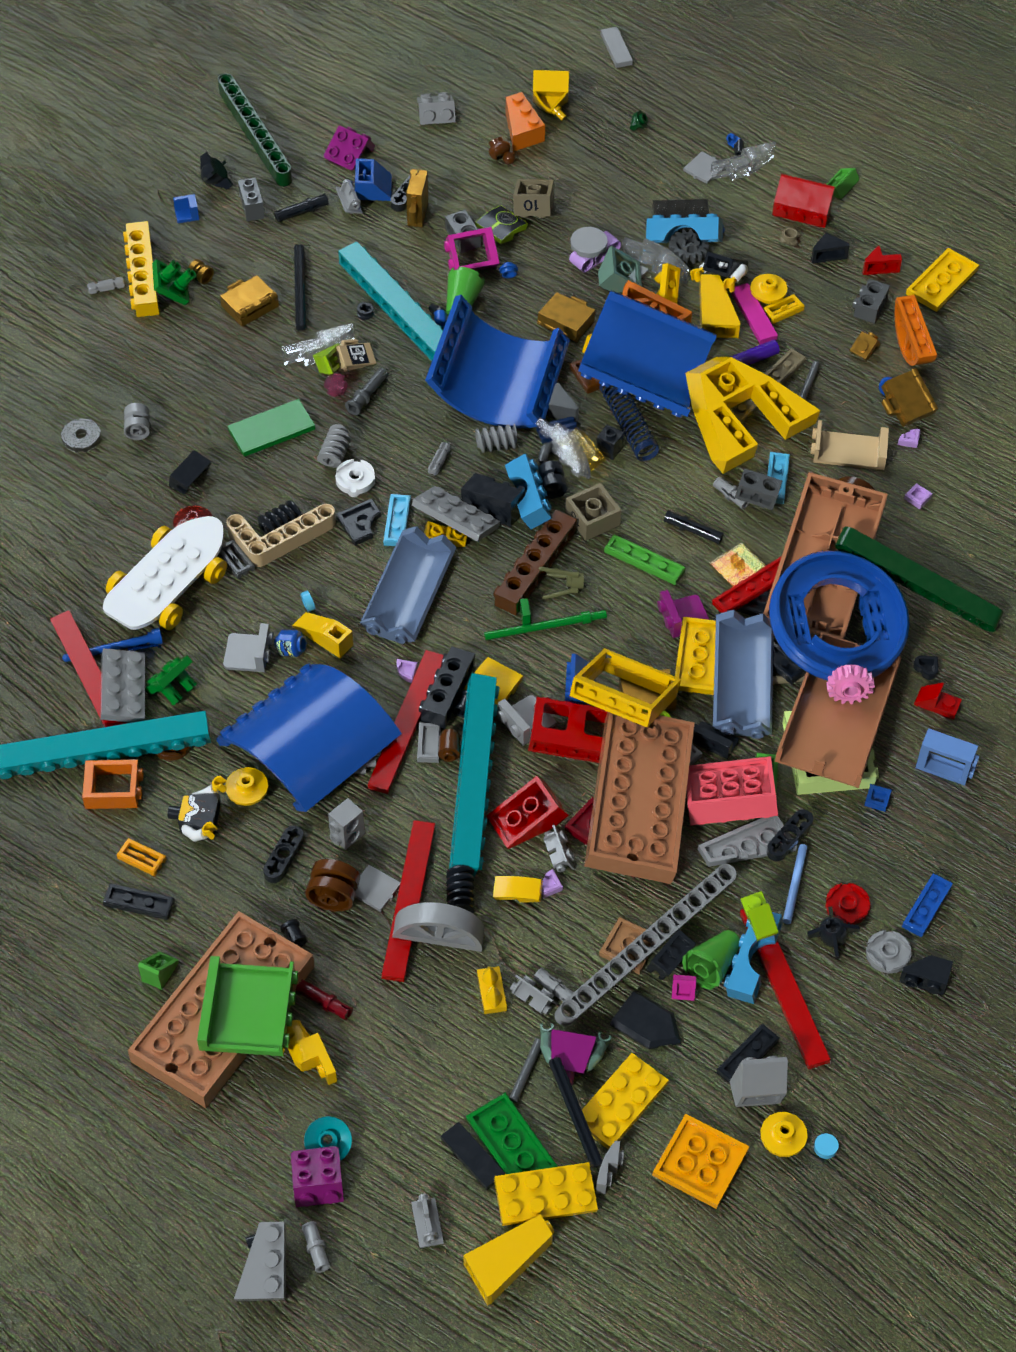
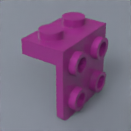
M339 125L324 153V158L353 171L356 167V159L361 158L365 149L373 152L376 145L368 135L363 133L362 135L357 134L356 130Z
M668 590L660 592V599L657 601L658 610L662 613L665 626L669 629L672 638L680 637L683 617L709 620L698 595L672 600Z
M338 1147L298 1150L291 1153L293 1191L296 1207L344 1202Z

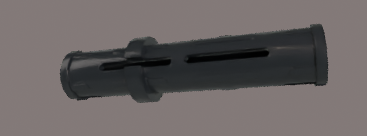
M325 193L311 199L309 197L305 201L274 211L276 221L280 222L305 212H313L314 209L329 205V201Z
M668 510L664 517V522L679 527L681 531H689L718 545L722 541L723 532L693 521L689 516H681Z

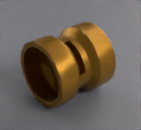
M199 259L192 261L188 267L196 272V278L202 284L210 282L214 275V269L204 265Z

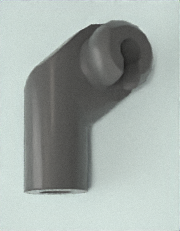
M552 441L544 444L541 447L537 462L542 464L547 462L550 454H558L560 445Z

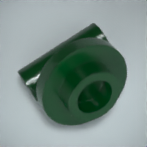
M640 110L634 113L630 129L635 131L639 127L645 128L648 122L647 115Z

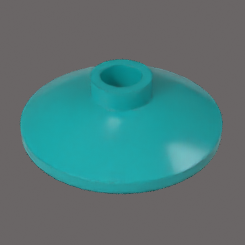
M324 1116L313 1121L308 1126L304 1136L306 1150L336 1146L339 1148L340 1161L346 1157L352 1145V1135L349 1127L339 1118ZM325 1135H331L332 1141L326 1143L323 1138Z

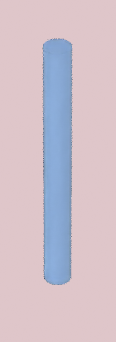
M800 844L783 916V923L791 924L808 848L805 844Z

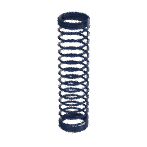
M600 384L599 389L621 430L624 432L628 443H630L629 445L637 460L647 461L654 458L659 452V445L654 436L651 435L652 432L644 421L641 412H639L636 403H634L635 401L632 399L631 394L628 393L625 399L613 403L625 394L611 399L613 395L619 393L617 391L618 388L614 386L609 391H605L607 387L603 390L604 386ZM626 399H630L628 403L623 404L618 408H615L618 404L624 402ZM628 404H632L631 407L625 409L622 412H618L621 408L627 406ZM631 408H635L633 412H630L627 415L621 417L622 413L629 411ZM633 413H637L636 416L631 417L627 421H623L625 417H628ZM636 417H640L637 421L626 426L627 422L635 419ZM638 422H642L641 425L631 430H628L630 426H633ZM645 426L642 430L638 431L637 433L630 434L632 431L638 429L639 427ZM642 431H647L644 435L633 439L635 435ZM649 435V437L646 440H643L642 442L635 444L637 440ZM654 445L650 450L639 453L641 449ZM656 446V449L651 454L644 457L638 456V454L650 452Z

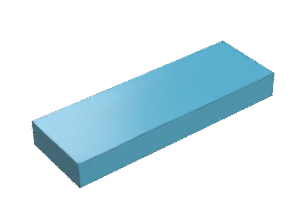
M770 452L767 476L782 480L775 503L784 504L790 454Z
M390 495L383 540L384 546H396L402 530L407 528L411 495Z

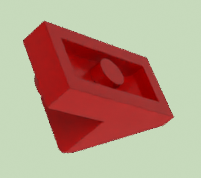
M880 245L877 246L864 261L863 275L900 273L901 254L882 255Z
M944 683L922 686L914 705L954 720L962 699L942 692Z

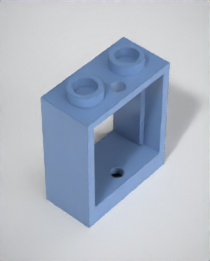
M928 728L915 768L965 786L967 779H972L980 756L976 754L978 745ZM931 752H934V753L943 755V756H945V757H948V758H951V759L960 761V762H962V763H965L966 765L961 764V763H958V762H955V761H952V760H950V759H947V758H944V757H941V756H938V755H935V754H933V753H931Z

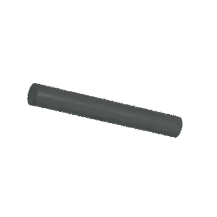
M813 361L799 395L804 400L807 399L819 369L820 363L818 361Z
M535 1038L509 1097L514 1103L518 1102L541 1050V1039Z

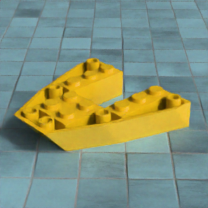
M715 357L685 373L691 405L710 458L722 474L752 459L758 447V443L732 413L731 408L751 398L785 440L816 424L820 413L818 408L770 376L732 357Z

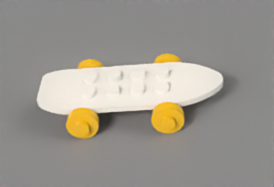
M206 516L187 521L173 530L165 525L158 528L151 540V547L153 549L128 574L116 571L108 579L106 584V593L108 595L103 603L104 613L132 630L146 627L159 619L160 626L166 630H172L181 621L183 609L174 602L203 572L204 579L211 584L219 582L226 573L227 562L217 557L223 544L222 522L213 516Z

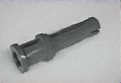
M378 368L363 388L356 390L354 397L345 403V408L352 415L360 414L361 408L370 402V396L388 377V372L382 375L386 371L384 368Z

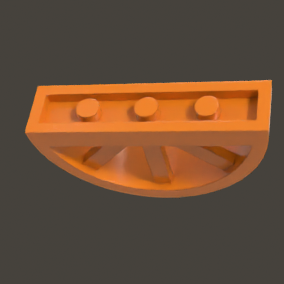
M629 280L625 284L622 295L691 323L692 311Z
M915 295L896 297L895 328L904 359L911 366L934 362L937 353Z

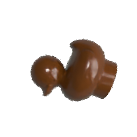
M498 137L489 142V155L492 159L497 160V157L503 155V161L506 164L514 163L516 153L510 152L511 147L507 141H503L502 137Z

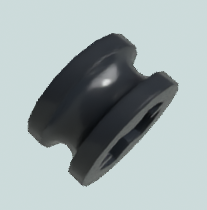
M362 302L358 304L357 316L359 319L369 320L373 317L374 306L371 303Z

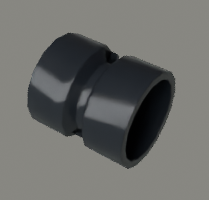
M558 461L542 463L538 467V473L543 480L541 485L547 493L545 497L554 499L563 496L567 492L568 487L562 464Z

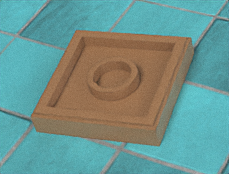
M619 917L602 946L599 956L611 961L646 929ZM643 940L646 946L651 947L647 940ZM628 953L629 959L635 961V957ZM649 957L639 964L633 972L640 975Z

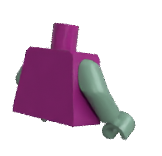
M543 1023L540 1024V1049L546 1063L549 1064V1060L560 1057L572 1086L575 1073L585 1075L586 1071H591L601 1061L611 1041V1035L606 1040L602 1039V1032H599L596 1038L594 1036L554 1030L553 1023H551L550 1029H544Z

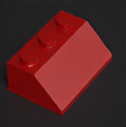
M781 174L772 215L825 228L831 214L835 187Z

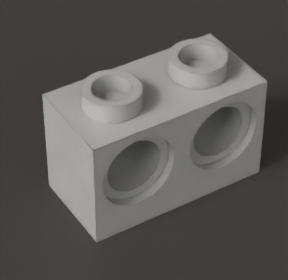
M349 798L328 814L330 839L335 845H340L346 850L365 834L363 811Z

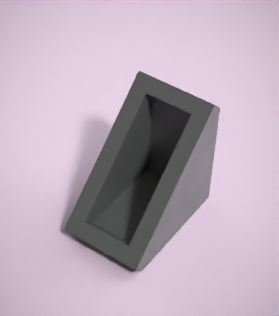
M559 383L555 384L549 402L548 417L555 419L574 417V422H577L579 420V407Z

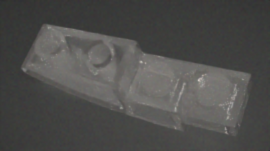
M776 142L742 149V153L739 156L712 162L710 170L712 180L729 176L733 181L756 172L774 157Z
M626 237L622 241L621 251L639 262L651 265L652 272L658 274L662 271V264L669 263L681 268L680 282L687 283L689 268L677 255L667 248L646 238L642 243Z
M353 323L318 331L314 339L282 346L284 365L303 361L305 366L315 363L314 354L339 343L341 345L342 340L354 339Z
M540 417L535 424L541 428L539 432L542 435L553 439L551 443L557 447L555 453L560 456L558 460L565 466H570L572 468L571 472L578 478L583 476L589 479L591 473L587 457L573 433L558 422L553 426Z

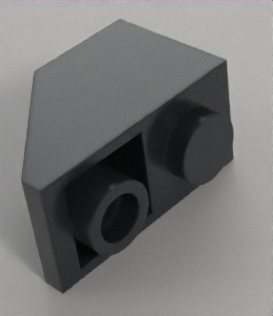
M933 955L927 956L903 967L899 982L904 983L908 987H918L927 990L931 994L944 995L953 961Z

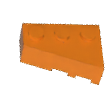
M520 92L507 96L506 118L510 131L512 151L514 152L544 142L545 124L524 94Z

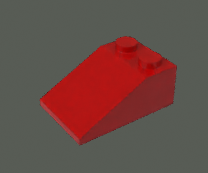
M536 776L486 816L505 846L510 849L553 828L552 825L556 826L569 815L549 785Z

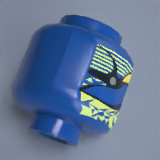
M283 629L275 637L274 646L281 656L298 657L306 650L307 640L299 630Z

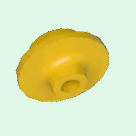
M762 274L753 279L750 291L760 302L772 304L786 296L788 287L781 277L774 274Z
M240 768L232 772L225 783L227 787L226 794L231 801L238 805H254L266 796L268 780L264 773L256 768Z
M777 1112L769 1115L763 1121L760 1129L761 1141L764 1147L770 1153L779 1157H791L798 1154L805 1147L808 1138L807 1128L803 1121L796 1115L788 1112ZM782 1129H785V1130H787L789 1133L784 1134V1133L781 1132V1130H782Z

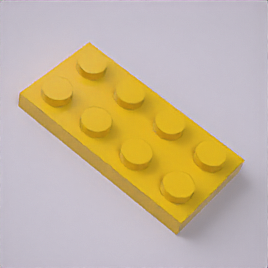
M947 248L907 288L906 295H915L918 302L937 312L978 271L979 264Z
M683 617L675 677L681 679L678 691L714 695L716 621Z
M631 1053L582 1109L593 1138L609 1150L615 1141L621 1140L668 1085L669 1080L635 1054Z
M589 1162L494 1177L502 1226L525 1223L540 1214L546 1220L598 1211Z

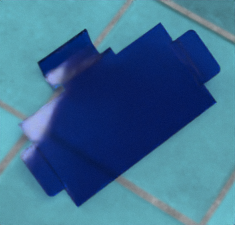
M146 643L129 647L127 651L156 646L158 648H161L162 646L158 644Z

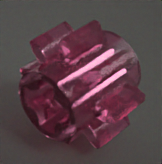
M333 373V376H327L324 388L328 389V395L332 397H338L339 394L344 395L348 387V382L344 381V375Z

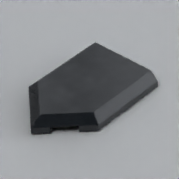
M636 990L631 993L610 1023V1026L647 1049H655L658 1046L670 1044L672 1046L681 1044L674 1013Z

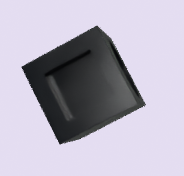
M607 424L597 436L596 452L614 460L623 448L624 432Z

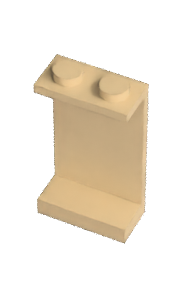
M818 420L817 428L813 427L812 439H815V443L812 442L810 454H814L813 463L875 470L885 469L889 428L881 427L879 437L821 431L822 420Z

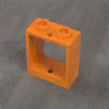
M138 760L85 761L82 794L85 809L138 808V800H142V787H139V783L144 778L143 768L139 767ZM131 774L130 792L95 793L97 775Z

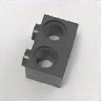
M256 177L238 180L239 195L246 221L264 219L263 201Z
M466 210L445 216V230L449 235L480 229L475 226L473 217L469 216ZM483 236L456 240L454 243L459 252L464 253L481 247Z
M868 279L866 285H862L860 289V297H856L852 306L855 309L854 317L875 324L888 299L890 285Z
M744 468L734 498L773 511L782 480Z

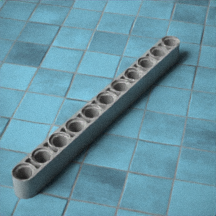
M730 864L720 865L571 994L555 1011L554 1016L557 1023L562 1026H569L672 937L678 929L680 930L727 889L736 878L735 868ZM720 874L725 875L727 880H724ZM705 887L710 888L712 893L707 892ZM690 900H693L697 904V907L693 906L690 903ZM674 913L679 914L682 920L677 919ZM659 926L663 927L666 930V933H662L659 929ZM643 940H647L651 947L646 946ZM627 954H632L635 957V961L629 959ZM611 967L617 968L620 975L615 974ZM595 981L601 982L604 988H599ZM579 995H584L588 1003L581 1001ZM563 1009L569 1010L572 1017L566 1016Z

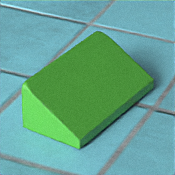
M841 168L826 184L835 187L833 197L842 199L859 181L856 168Z

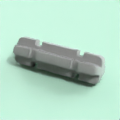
M116 277L115 280L111 278L97 281L98 283L96 284L95 282L87 284L89 294H95L97 291L115 290V287L117 289L125 287L123 277Z
M442 442L432 459V463L428 467L429 474L436 476L439 473V468L442 467L451 450L449 443Z

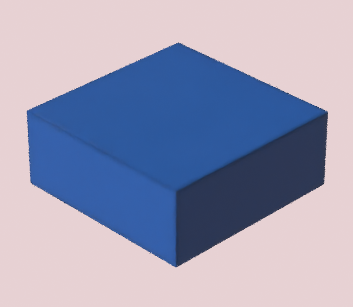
M870 784L864 806L885 812L892 790Z

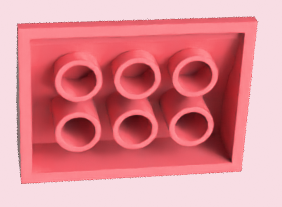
M771 756L689 765L687 802L690 825L725 823L727 821L778 816Z

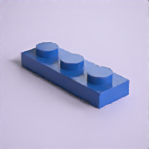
M933 873L904 920L902 928L922 938L951 890L953 883Z

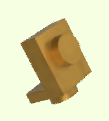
M861 331L849 351L867 361L874 349L880 347V343L877 340L878 337L871 332L866 334Z

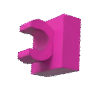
M673 975L671 999L694 1001L696 976Z

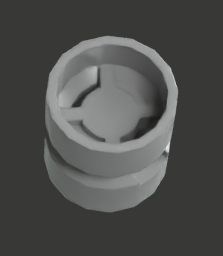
M131 403L125 407L124 434L127 438L142 440L148 437L150 433V411L146 405Z

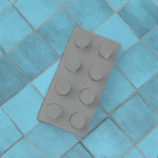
M436 486L415 497L411 505L477 542L498 529L500 521L492 515L478 510L475 506L467 504L459 497L453 496Z
M103 648L100 720L130 723L144 721L145 653Z

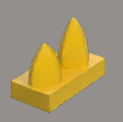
M669 263L662 264V271L654 278L660 284V290L656 294L676 304L681 268Z
M489 966L484 969H478L477 977L484 1014L507 1011L500 967Z

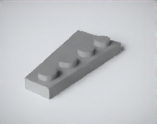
M778 816L760 818L698 845V851L708 867L767 856L768 843L784 825ZM788 831L784 833L787 839H792ZM781 843L777 849L773 848V852L781 851L783 844ZM797 845L791 850V852L797 850Z

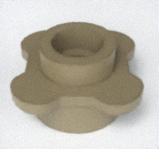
M786 228L782 231L780 242L793 246L797 245V238H799L800 234L794 228Z

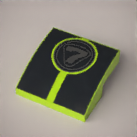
M502 205L490 210L475 222V226L480 229L492 227L494 240L500 244L513 240L514 234L526 230L528 225L527 222L518 216H514V213Z

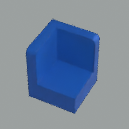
M195 194L173 198L177 223L199 220Z

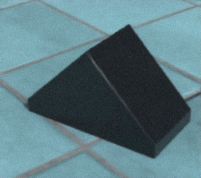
M825 233L813 247L811 263L847 259L850 245L846 241Z

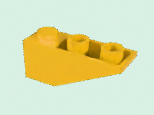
M305 612L292 625L293 628L301 631L302 634L338 658H341L353 646L352 630L337 620Z

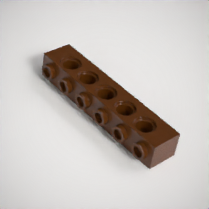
M558 510L554 511L551 515L552 519L544 523L543 528L536 532L533 542L527 544L522 557L517 558L512 571L506 573L501 586L498 585L493 594L496 607L515 616L519 613L520 599L527 598L528 600L545 576L546 572L540 571L538 568H551L576 533V518Z

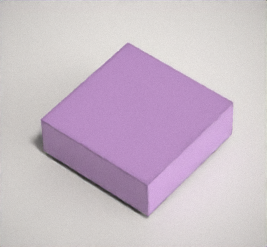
M916 483L905 494L904 500L921 509L932 498L933 493Z

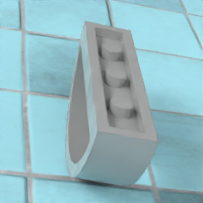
M417 903L407 906L397 913L392 937L482 952L485 929L482 921L476 915L463 908L443 903Z

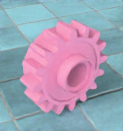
M852 664L837 668L832 672L831 676H828V682H826L829 697H834L835 702L841 700V704H844L846 701L853 704L855 700L860 703L861 698L868 699V693L873 694V688H875L872 673H868L867 668Z

